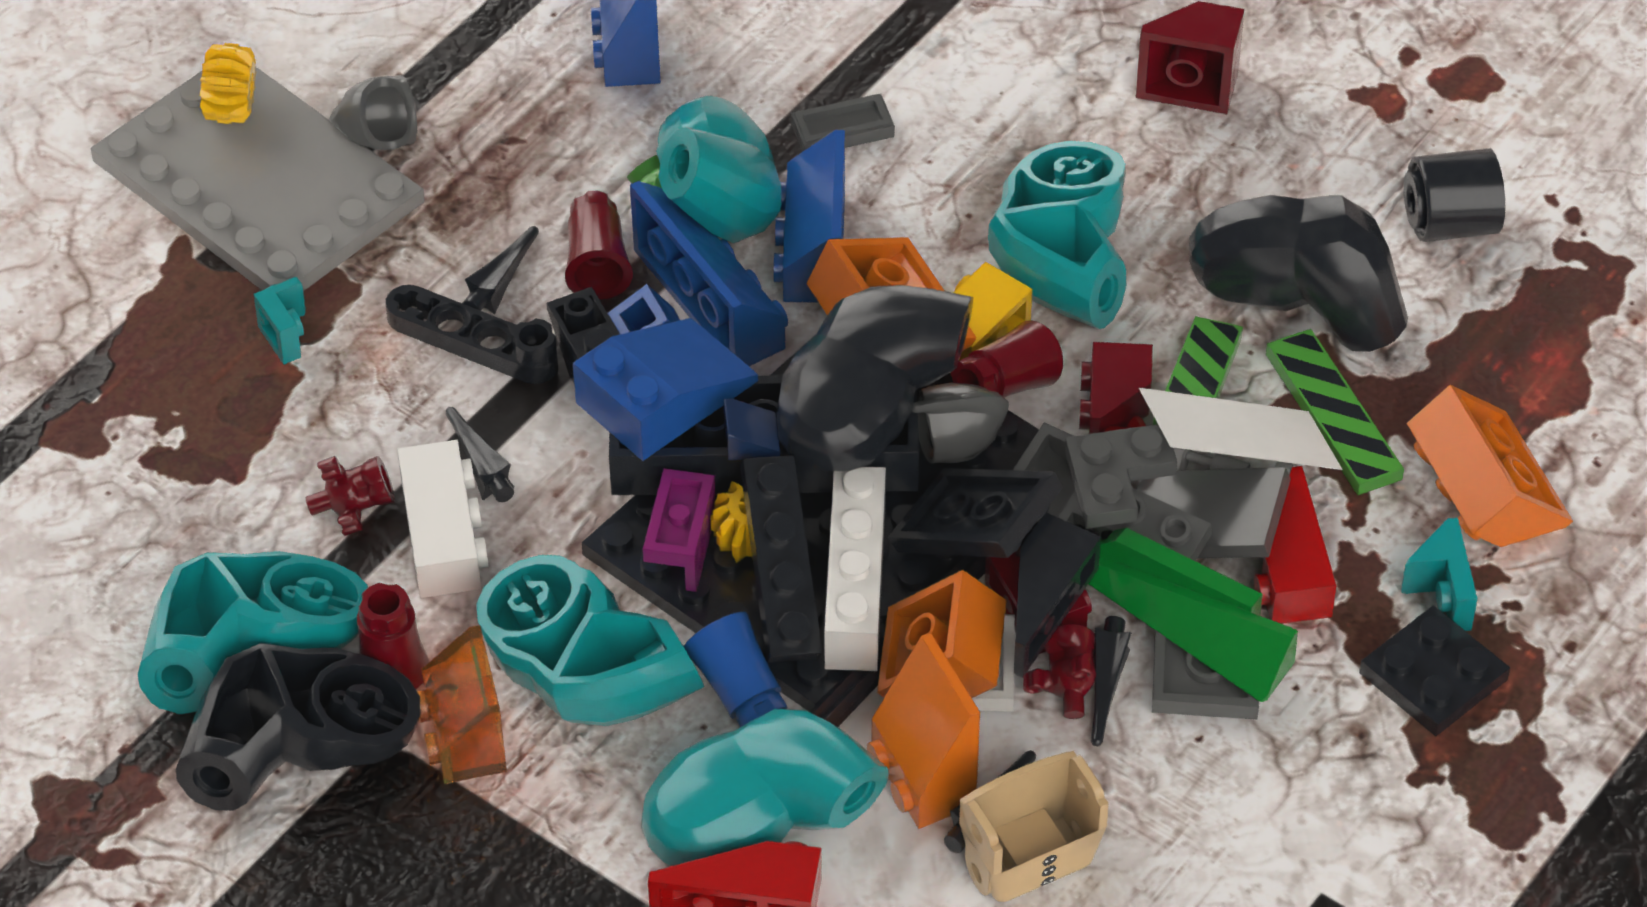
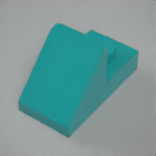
M1458 517L1447 518L1406 562L1401 592L1404 594L1436 592L1438 609L1441 612H1446L1447 616L1465 631H1472L1478 600Z

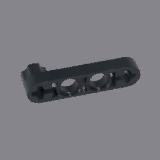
M415 285L396 287L388 293L385 299L388 323L397 332L530 384L547 382L558 371L556 335L552 333V325L545 320L535 318L530 322H520L516 325ZM446 320H458L463 323L460 329L453 332L442 331L438 328V325ZM491 336L501 337L506 341L501 347L494 349L485 348L480 345L481 341Z

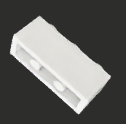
M458 440L397 448L420 598L481 589L479 569L489 567L485 538H474L473 529L482 527L478 498H467L466 490L475 488L471 458L461 460Z

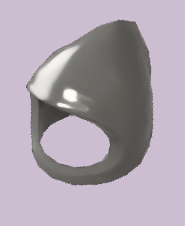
M403 75L372 77L349 89L342 101L332 111L329 120L351 141L360 146L379 150H393L415 143L417 137L416 108L419 106V101L414 99L410 85Z
M951 382L919 390L917 402L913 403L912 412L918 413V437L926 460L934 464L959 463L974 459L995 440L1007 415L1009 401L998 392L989 391L986 388L973 384ZM928 427H929V431H930L932 446H931V442H930V439H929Z

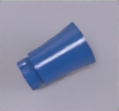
M736 612L710 623L695 633L685 643L684 648L690 659L703 673L719 696L730 717L736 719L740 727L774 709L788 708L780 695L781 687L767 664L746 612Z

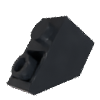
M592 287L546 303L568 374L573 383V362L610 337L620 335Z

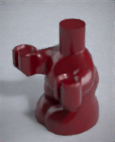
M336 456L319 461L317 467L321 469V478L326 481L325 489L305 497L312 516L332 509L339 516L337 521L342 526L343 530L341 532L344 536L363 529L361 524L362 510L375 505H387L395 502L391 480L379 456L371 458L362 465L349 470H345Z
M1076 624L1058 626L1044 647L1049 655L1050 670L1037 668L1028 671L1023 677L1024 692L1034 694L1046 691L1063 698V715L1065 718L1079 719L1084 717V696L1093 686L1096 677L1092 654L1094 651L1095 633L1085 626Z

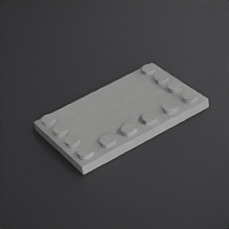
M256 66L254 103H252L251 114L244 123L232 122V124L217 123L216 120L205 119L200 108L201 71L90 148L93 162L261 290L293 277H297L303 285V291L425 202L422 187L367 147L360 146L351 141L330 120Z

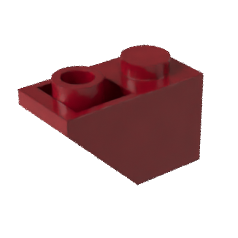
M1093 342L1091 362L1082 361L1080 391L1090 392V400L1080 399L1079 429L1089 430V434L1104 432L1109 426L1127 427L1134 416H1140L1143 419L1149 415L1150 408L1139 388L1151 389L1153 344Z

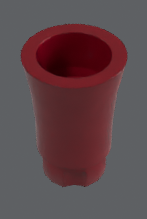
M587 191L583 196L574 198L570 206V217L568 219L569 249L565 282L573 293L592 287L599 299H610L628 288L633 278V270L625 250L621 219L617 213L615 202L609 199L607 193Z
M1029 320L1020 323L1005 336L971 352L967 357L961 359L957 368L951 372L953 383L979 385L989 391L998 392L1005 398L1026 390L1048 387L1056 383L1063 370V354L1060 344L1052 331L1040 322Z
M377 583L369 586L362 593V602L359 605L357 614L359 654L392 666L407 677L415 689H417L426 680L430 663L420 640L415 611L410 603L409 596L405 589L397 584L386 585Z

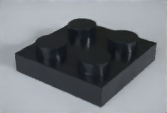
M1433 605L1361 660L1359 673L1436 737L1505 683L1509 677L1510 667Z

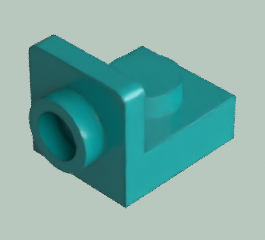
M293 277L254 293L258 328L283 365L301 358L299 337L304 335L303 325L300 317L306 313L303 285L297 277Z

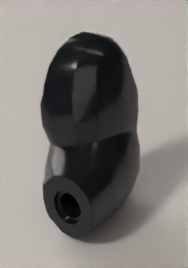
M1267 195L1238 201L1216 209L1199 221L1189 238V262L1198 283L1218 298L1228 302L1248 304L1262 309L1289 311L1309 304L1324 318L1339 342L1352 351L1371 352L1394 342L1407 327L1408 314L1386 240L1371 213L1342 195L1304 199Z
M892 285L870 287L837 302L821 324L816 336L794 355L782 377L777 406L778 439L788 455H794L796 460L806 466L825 471H851L873 462L884 452L888 444L898 438L912 412L915 390L935 382L957 368L967 336L974 297L936 289Z
M260 643L226 658L202 696L175 769L177 782L187 796L195 802L213 810L234 811L247 804L267 777L285 762L309 771L335 770L354 765H371L387 760L406 747L413 736L421 715L420 696L412 682L395 668L365 655L339 648L297 649Z

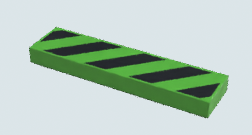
M1195 316L1165 391L1219 399L1241 342L1243 326ZM1155 418L1153 419L1152 425L1158 424Z
M1308 329L1267 343V358L1301 410L1309 411L1343 469L1341 471L1356 494L1361 495L1403 480V466L1313 331Z

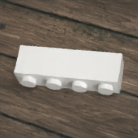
M859 467L851 471H834L825 615V669L877 671L885 520L886 468Z

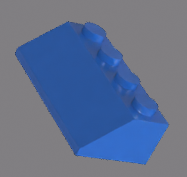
M641 181L630 184L634 251L689 318L696 321L748 366H752L786 349L785 327L788 326V317L783 306L777 300L771 301L765 294L756 274L751 269L745 270L736 259L735 253L728 241L720 240L716 235H713L666 196L662 188Z

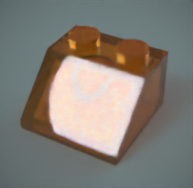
M472 626L421 669L424 690L417 691L420 696V723L430 721L432 732L424 734L429 765L440 764L444 784L507 772L500 707L481 626Z

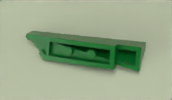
M1127 527L1114 530L1107 539L1101 540L1099 569L1089 582L1091 587L1161 633L1256 700L1265 702L1269 699L1295 663L1298 631L1260 616L1262 593Z

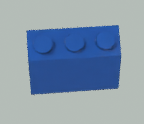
M834 130L787 162V182H780V211H785V217H776L775 246H784L783 253H774V282H783V302L819 303L806 283L828 239H844L845 130Z

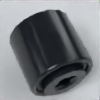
M1492 148L1412 157L1404 178V203L1409 224L1420 241L1430 242L1498 234L1501 232L1505 220V191L1501 167Z

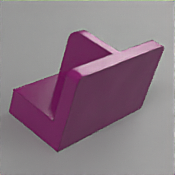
M663 469L643 546L644 562L685 567L686 591L697 592L712 532L711 515H713V510L715 509V477L708 474Z

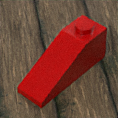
M1295 466L1291 469L1289 475L1291 480L1269 557H1263L1262 573L1254 576V590L1262 593L1261 605H1266L1270 620L1281 624L1331 618L1337 587L1302 466Z
M765 841L652 871L648 877L649 907H816L822 880V848L808 846L797 841L785 843Z

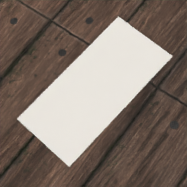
M1139 388L1169 446L1172 448L1343 470L1309 411Z

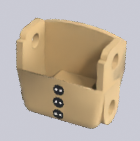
M1074 751L1038 760L1002 775L960 799L959 823L965 841V862L971 879L981 894L984 896L991 894L995 900L1007 902L1091 864L1107 827L1109 803L1105 798L1100 782L1081 755H1076Z

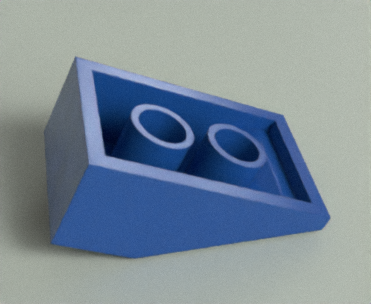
M600 0V7L591 8L593 35H602V40H593L594 68H604L605 87L661 84L657 0Z
M692 318L612 336L573 362L576 403L642 461L722 407L724 399L735 398L759 381L758 374Z

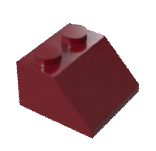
M1197 1L1142 25L1136 98L1228 114L1238 77L1245 9Z

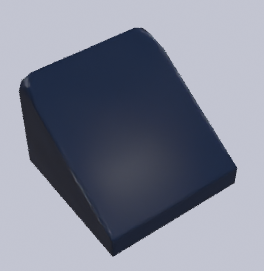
M724 399V425L728 460L780 456L775 412L735 399Z

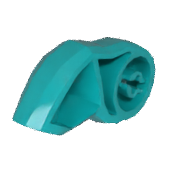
M703 96L684 103L662 123L658 135L656 154L660 162L658 178L666 196L713 235L733 244L764 232L780 212L781 183L767 138L749 115L740 107L724 98Z
M1084 141L1051 143L1032 151L1017 164L1003 183L1001 204L996 209L988 227L989 252L1004 273L1032 288V300L1098 329L1105 328L1114 320L1122 305L1126 290V267L1124 261L1108 239L1115 232L1124 198L1123 187L1126 163L1121 154L1108 146Z
M281 551L250 554L206 552L174 567L155 605L138 671L139 687L149 701L160 709L177 714L196 712L202 696L225 659L255 645L267 643L297 649H342L359 634L357 614L359 605L362 602V593L368 588V585L355 572L335 562Z
M537 555L513 563L499 571L483 587L477 600V621L490 654L497 665L513 682L538 694L548 707L568 722L610 726L628 722L669 706L704 688L697 669L667 620L621 611L614 594L592 571L580 567L563 556Z
M774 709L734 731L703 739L679 752L657 776L645 795L641 829L648 847L665 864L674 866L765 841L782 842L790 829L820 830L844 828L859 818L874 804L887 784L889 772L882 762L846 732L832 723L803 710Z

